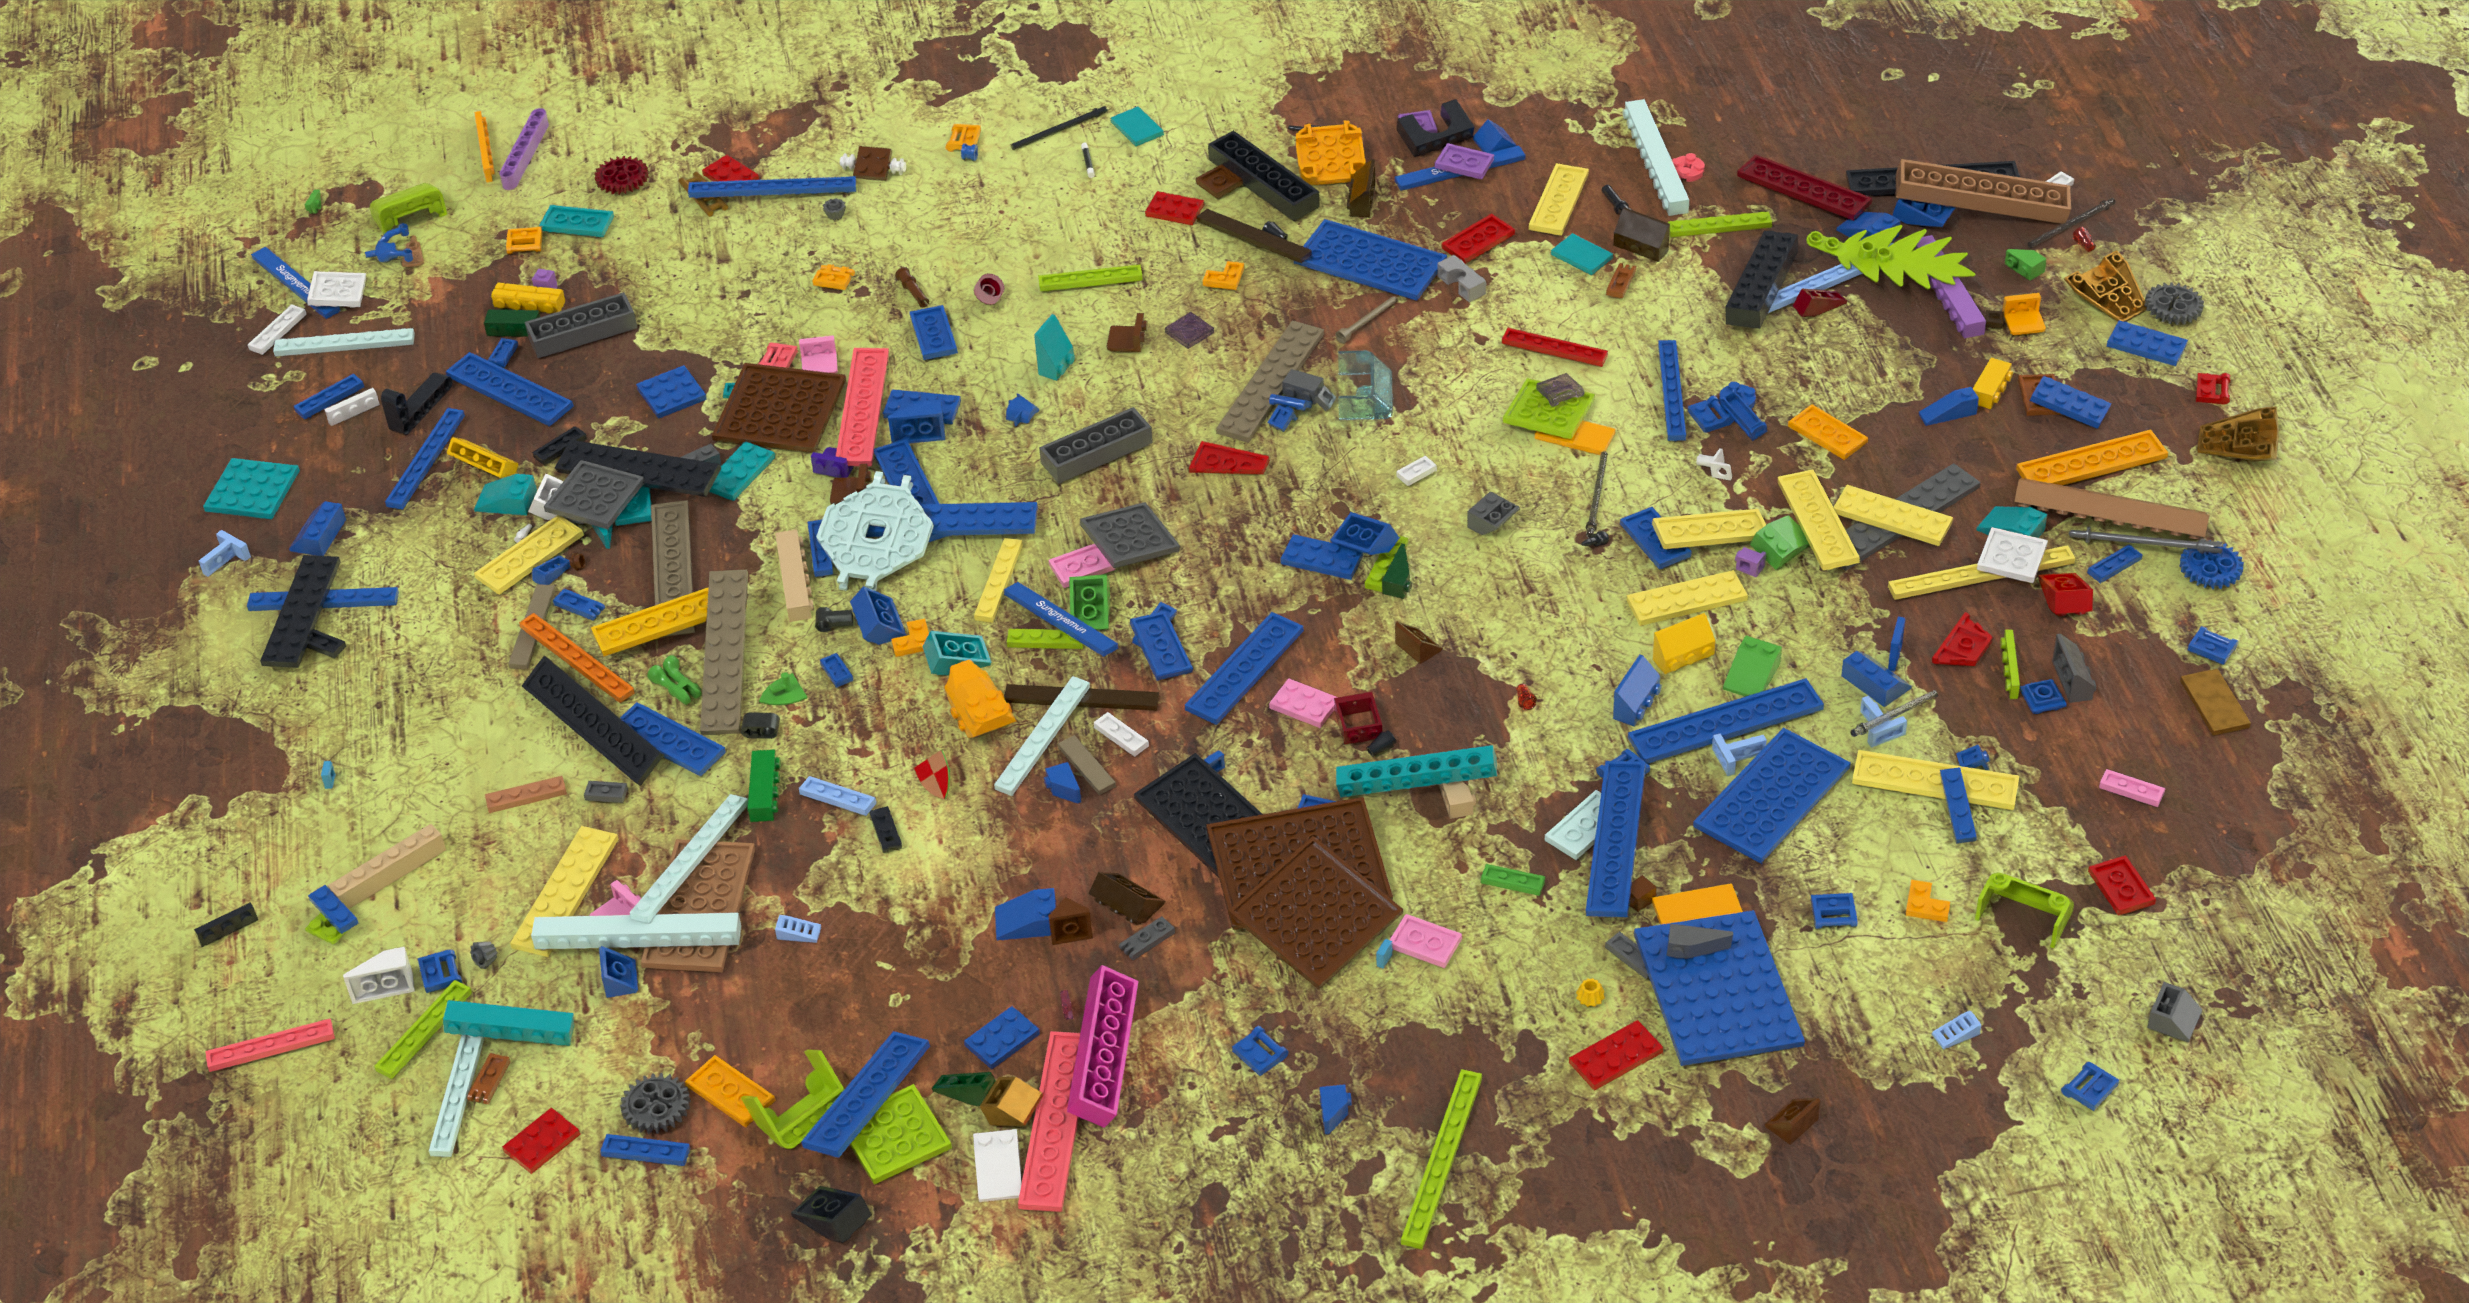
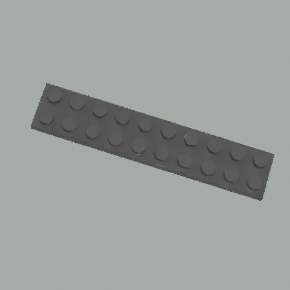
M1953 463L1895 500L1940 513L1980 488L1981 482ZM1860 521L1846 529L1860 557V562L1903 536ZM1856 564L1842 566L1841 568L1846 571Z

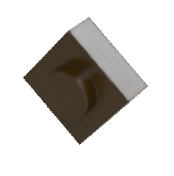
M1986 310L1985 327L2002 328L2004 312Z

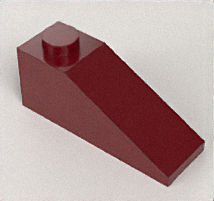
M1802 288L1793 307L1802 317H1815L1846 304L1848 300L1837 291Z

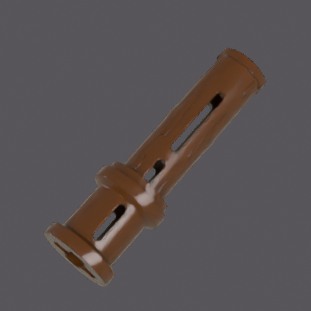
M907 267L899 268L895 273L897 280L902 282L901 284L904 289L909 290L920 307H926L925 301L929 304V299L916 284V278L910 274V270Z

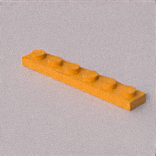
M477 111L474 113L486 183L493 182L492 175L495 174L487 121L486 117H482L481 111Z

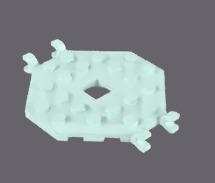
M876 471L873 483L867 485L866 489L859 493L856 491L843 498L844 501L836 505L833 503L827 507L816 537L840 572L837 583L840 584L839 590L847 591L849 577L867 579L865 587L876 591L877 581L924 556L934 526L931 519L925 514L921 505L910 492L913 487V483L910 482L911 476L904 475L901 486L884 484L883 472ZM869 525L886 527L883 536L879 539L865 537Z

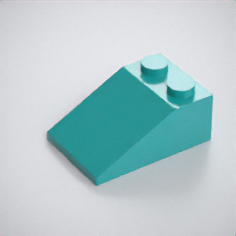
M1051 314L1034 334L1038 375L1057 381L1065 373L1066 369L1073 364L1075 355L1073 346L1056 315Z
M514 474L485 484L474 511L527 516L537 493L534 475Z
M1995 506L1978 525L1976 530L1989 536L1990 530L1993 527L2039 538L2045 531L2047 514L2031 507Z
M930 631L922 646L931 674L949 675L952 665L966 660H971L979 668L990 666L992 663L983 637L979 635Z

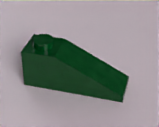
M1401 543L1382 579V594L1404 599L1406 593L1411 591L1412 582L1410 581L1405 544Z
M991 1072L947 1074L940 1076L932 1090L935 1093L973 1106H980L996 1080Z

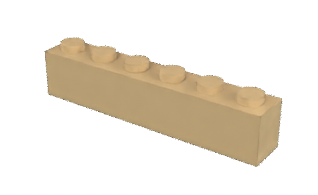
M797 529L777 532L775 536L789 622L811 619V611L814 610L813 600H809V598H812L811 588L806 586L810 585L808 574H804L808 572L806 561H802L806 560L804 549H800L804 547L802 536L798 537Z
M429 824L328 885V888L350 909L446 851L442 834L432 824Z

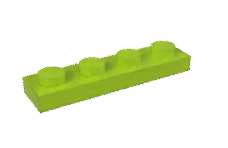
M1399 536V540L1390 552L1380 553L1365 581V588L1382 592V579L1401 543L1405 544V548L1407 547V537Z
M1009 629L1007 637L1008 648L1083 649L1081 642L1061 630Z
M2005 630L2004 637L2000 639V648L2004 649L2002 651V663L2006 664L2003 671L2004 677H2007L2005 690L2009 691L2010 699H2018L2020 683L2013 630Z

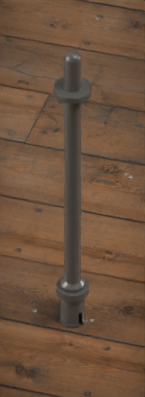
M2087 527L2086 531H2069L2070 537L2085 538L2088 544L2091 539L2197 549L2201 554H2204V552L2222 554L2223 551L2221 548H2214L2223 547V542L2206 541L2205 538H2201V540L2196 542L2092 532L2091 527Z

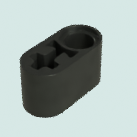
M746 713L743 717L741 734L746 738L773 739L778 734L780 717L775 713Z

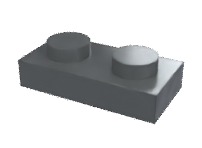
M588 781L584 798L588 801L623 803L628 786L627 783Z

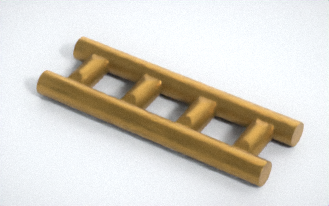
M697 171L693 173V178L685 180L681 177L678 179L679 184L687 193L689 182H707ZM721 197L693 198L709 217L713 216V211L722 208L724 211L728 209V205ZM712 199H714L716 202L711 205H707L705 203Z

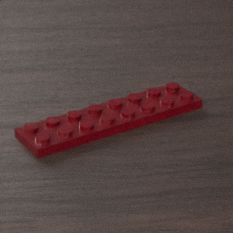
M1756 154L1737 171V176L1851 220H1855L1872 204L1871 197Z

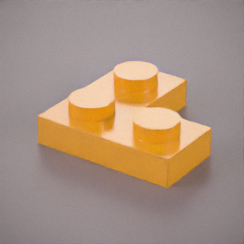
M1227 261L1224 272L1206 270L1203 286L1237 290L1244 271V263Z
M925 618L906 622L909 635L891 639L895 657L924 651L922 646L929 635Z
M1911 880L1905 916L1947 922L1950 901L1930 898L1932 883Z

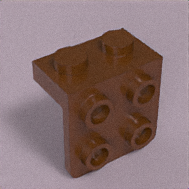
M1137 313L1135 326L1113 325L1110 327L1106 346L1108 351L1141 352L1142 344L1145 342L1146 337L1145 331L1148 328V321L1144 319V313Z
M860 464L858 477L833 479L830 495L831 505L844 501L843 498L856 491L859 493L866 489V486L872 481L871 471H868L867 464Z

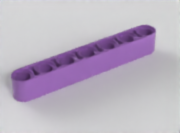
M538 108L531 112L499 173L505 190H512L517 187L549 126L545 109Z

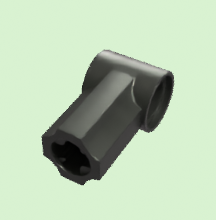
M820 607L816 610L815 627L820 632H828L832 627L853 626L852 610L832 611L827 607Z

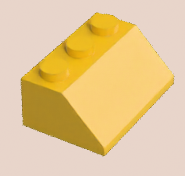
M1705 613L1654 632L1653 661L1664 674L1676 671L1679 668L1715 654V638Z

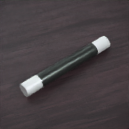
M1082 143L1081 147L1088 177L1093 178L1095 174L1088 144Z

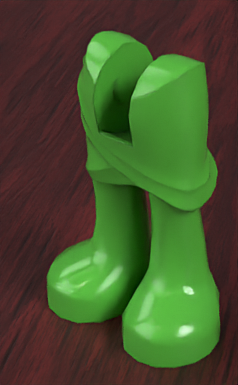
M670 655L664 660L663 669L659 665H654L649 669L647 677L651 682L668 689L669 694L676 697L681 703L688 705L691 699L687 692L697 699L702 696L701 688L679 671V659L674 655ZM667 676L674 679L678 684L673 683Z

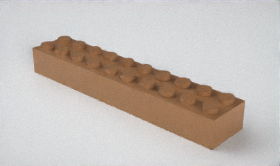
M1905 159L1900 160L1896 172V198L2061 224L2066 223L2071 211L2070 185Z
M2020 478L2018 481L2014 501L2019 502L2018 506L2021 507L2035 505L2038 510L2048 511L2051 508L2056 509V513L2067 515L2068 512L2075 513V517L2086 518L2087 515L2094 516L2096 521L2105 522L2106 519L2113 520V524L2124 525L2126 522L2131 523L2132 527L2143 529L2144 526L2151 527V531L2162 533L2163 530H2168L2171 535L2181 536L2182 533L2190 534L2189 538L2197 540L2205 537L2210 516L2208 512Z

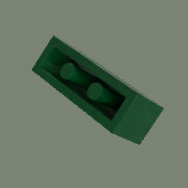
M488 310L484 320L487 336L528 337L525 322L540 318L539 310Z

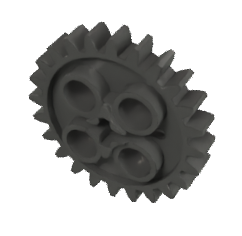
M2164 282L2163 286L2157 284L2156 288L2152 287L2151 290H2148L2145 306L2147 311H2151L2150 315H2156L2155 319L2162 318V322L2167 320L2169 324L2175 322L2178 325L2179 322H2182L2185 325L2186 321L2192 323V320H2197L2198 317H2201L2204 301L2202 296H2198L2199 292H2193V288L2187 289V285L2181 287L2180 283L2174 285L2170 282V285H2167Z
M652 1073L651 1078L648 1079L644 1075V1081L641 1082L636 1079L635 1086L628 1085L630 1091H624L625 1097L621 1098L622 1104L620 1108L623 1119L626 1120L627 1125L631 1124L633 1130L638 1127L639 1133L647 1129L648 1134L652 1130L659 1134L660 1129L663 1128L667 1132V1126L670 1125L675 1128V1121L682 1122L681 1116H687L686 1110L690 1109L689 1102L691 1100L688 1088H685L684 1082H679L678 1077L672 1080L671 1074L664 1078L663 1073H660L659 1077H655V1074Z

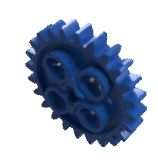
M2225 543L2223 547H2214L2223 549L2222 554L2211 552L2201 554L2197 549H2184L2183 554H2181L2179 567H2181V572L2185 573V578L2190 577L2189 582L2197 581L2196 585L2204 584V588L2210 585L2212 589L2215 586L2222 589L2223 585L2229 587L2230 583L2235 584L2236 580H2240L2244 562H2242V557L2238 556L2239 552H2233V547L2226 548L2227 544Z

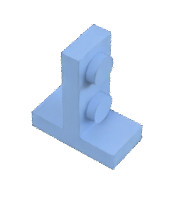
M220 530L216 534L219 545L199 560L203 574L209 577L234 556L244 561L248 560L251 556L247 544Z
M1869 696L1862 698L1860 712L1872 726L1869 729L1867 740L1871 748L1906 735L1907 720L1904 716L1890 721L1888 716L1884 715L1879 709L1878 704L1873 702Z
M1716 734L1713 735L1712 750L1726 775L1731 776L1735 775L1736 761L1757 756L1766 746L1767 740L1764 735L1726 744L1722 735Z

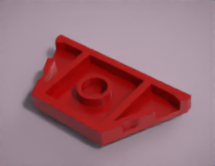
M1965 612L1932 657V663L1976 666L1991 645L1993 637L1983 630L1978 622L1974 623L1970 619V615Z

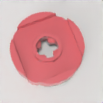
M1688 153L1686 156L1672 159L1680 180L1683 178L1686 179V182H1692L1703 176L1704 162L1697 158L1695 154Z

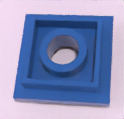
M2052 679L2026 684L2019 688L2033 714L2058 710L2067 705Z

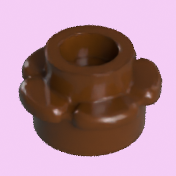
M572 554L569 560L570 566L576 571L584 568V555Z

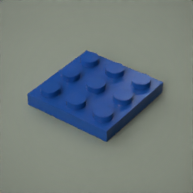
M685 365L636 384L637 390L658 419L707 400L706 394Z

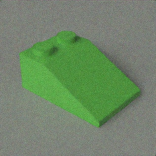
M1789 515L1768 523L1756 532L1750 543L1758 553L1766 552V561L1775 570L1810 546L1801 527Z
M1107 574L1069 577L1070 614L1095 630H1108L1110 582Z
M1746 635L1737 650L1723 685V690L1745 697L1765 691L1781 663L1782 647Z

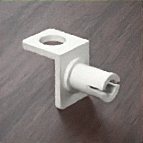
M1719 449L1714 456L1699 454L1697 465L1710 467L1712 477L1726 480L1732 479L1731 466L1724 463L1723 449ZM1724 468L1727 474H1721L1719 470Z

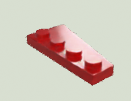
M1201 441L1189 466V473L1264 474L1270 459L1266 455Z

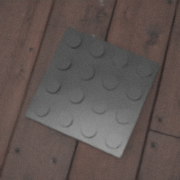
M580 460L544 505V510L551 514L609 529L642 487L644 477Z
M1146 502L1080 518V526L1113 568L1179 552L1180 550L1178 542Z

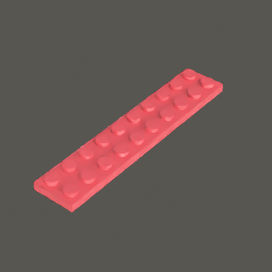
M889 348L853 349L836 452L837 457L847 458L848 466H860V464L872 466Z
M1050 1031L1039 1089L1043 1094V1098L1035 1111L1018 1201L1019 1209L1062 1212L1079 1120L1078 1116L1067 1112L1080 1033Z

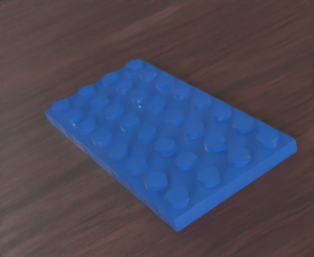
M1324 219L1303 245V247L1312 250V255L1302 264L1294 261V264L1418 300L1438 274V262L1446 259L1447 255Z
M1783 727L1693 822V827L1751 859L1762 863L1850 769L1851 762Z

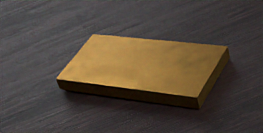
M2218 668L2181 676V684L2213 736L2250 728L2251 722Z

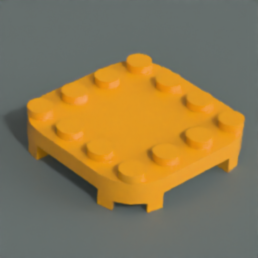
M1344 121L1343 125L1311 127V124H1306L1303 129L1296 133L1299 174L1301 179L1310 185L1351 182V178L1354 179L1355 172L1366 164L1362 131L1360 127L1357 128L1355 125L1350 124V121Z

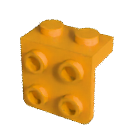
M2039 293L2004 297L2002 312H2004V319L2012 335L2045 332L2046 326L2039 312L2041 301Z

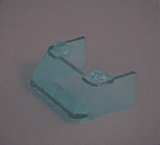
M1338 351L1339 375L1371 374V386L1359 387L1356 391V396H1338L1339 420L1390 418L1393 414L1392 370L1370 351Z

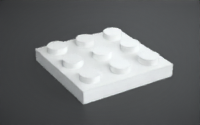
M314 271L307 299L308 305L360 307L366 283V273Z
M1992 527L1979 559L1977 570L2034 583L2048 540Z

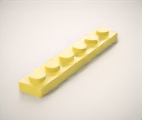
M1004 538L975 611L974 618L976 621L993 623L1004 595V589L1007 588L1022 549V540Z

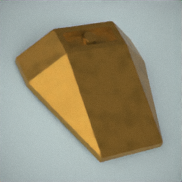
M2117 250L2106 255L2098 266L2083 274L2076 271L2064 278L2075 293L2116 321L2126 322L2147 310L2145 299L2130 266Z
M2277 407L2257 408L2201 425L2197 447L2198 453L2253 461L2276 460L2279 439Z

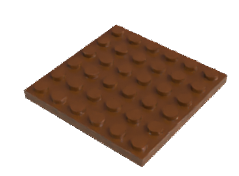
M744 363L713 431L712 439L714 441L738 444L749 442L762 447L816 452L845 384L846 376L845 374Z
M1314 836L1308 839L1228 910L1230 917L1318 990L1403 914L1402 907Z

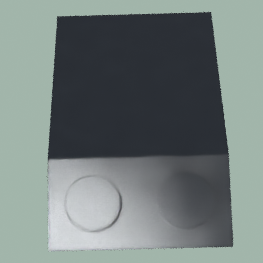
M819 1186L791 1212L792 1217L823 1237L840 1243L849 1240L851 1235L872 1216L861 1194Z

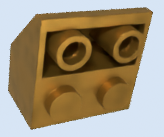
M998 1077L980 1105V1108L989 1125L1025 1126L1043 1098V1094L1017 1077Z

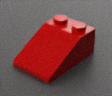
M2076 573L2038 575L2048 607L2055 615L2065 616L2067 613L2083 615L2086 612H2092L2093 589Z

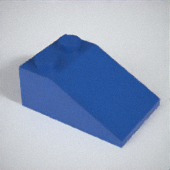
M1899 198L1892 216L1906 224L1943 227L1956 207Z
M1862 212L1855 220H1846L1836 230L1848 237L1867 230L1866 234L1861 238L1862 240L1885 229L1899 226L1900 220L1888 213ZM1898 232V234L1895 236V238H1894L1893 240H1895L1897 237H1899V232Z
M941 399L921 401L888 416L891 443L907 439L909 444L945 440V424Z
M1054 888L1032 890L996 906L997 941L1051 936L1048 915L1056 908Z

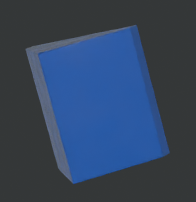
M1489 119L1473 136L1474 142L1482 152L1486 153L1517 146L1501 126Z
M601 946L599 948L601 977L606 997L610 998L636 993L638 991L635 959Z

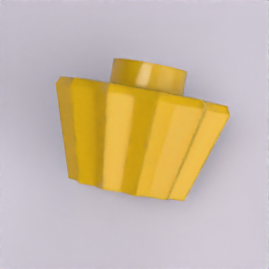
M1587 978V980H1583L1577 989L1576 994L1578 996L1576 999L1580 1001V1004L1587 1007H1595L1597 1004H1602V1000L1605 999V991L1598 980Z

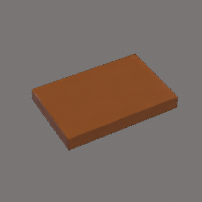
M2055 374L2018 375V383L2027 416L2060 414L2030 401L2043 376L2056 381Z

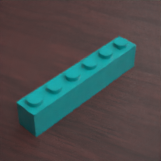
M448 1000L443 1017L444 1033L453 1035L460 1034L473 1037L480 1036L493 1039L570 1046L574 1030V1013Z

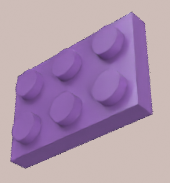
M1447 143L1435 162V168L1482 179L1494 161V154Z

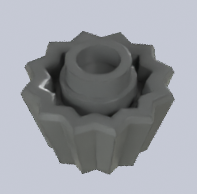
M830 199L822 205L825 214L830 220H839L844 216L846 206L842 199Z
M474 942L470 946L472 960L480 969H486L497 958L496 948L491 942Z

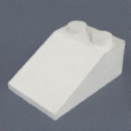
M545 474L528 512L546 520L556 517L557 515L545 512L544 505L564 481ZM564 517L571 523L584 524V522Z
M405 947L385 950L343 975L352 1004L415 992L413 972Z
M1017 1129L973 1134L979 1202L1019 1198L1022 1181Z

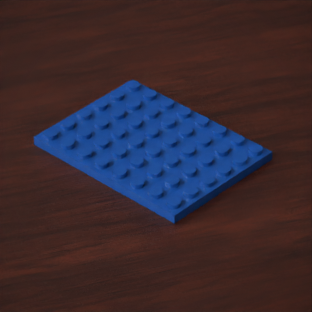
M1754 910L1671 923L1733 932L1731 948L1689 959L1666 956L1670 923L1634 929L1635 940L1681 1066L1804 1046V1037Z

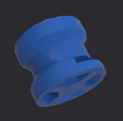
M963 143L961 148L962 160L967 158L976 161L978 157L977 144L970 146Z

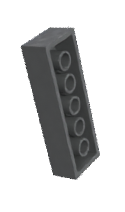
M623 292L527 321L525 326L528 339L537 358H541L636 329L637 323L635 313Z
M1132 407L1039 447L1041 464L1059 484L1152 444V427Z

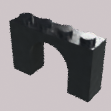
M1457 99L1441 105L1440 116L1448 126V129L1440 133L1424 130L1413 114L1398 118L1396 130L1414 157L1440 150L1447 143L1454 145L1473 138L1475 126Z

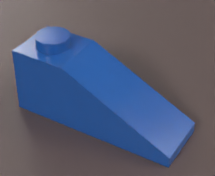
M1972 387L1954 390L1919 411V416L1924 424L1928 426L1976 415L1979 398Z

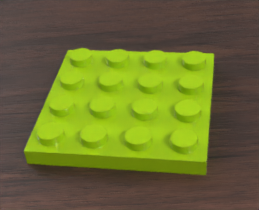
M1527 378L1504 414L1503 423L1572 439L1594 402L1595 394Z
M914 1084L891 1094L850 1144L874 1185L952 1149L950 1140Z

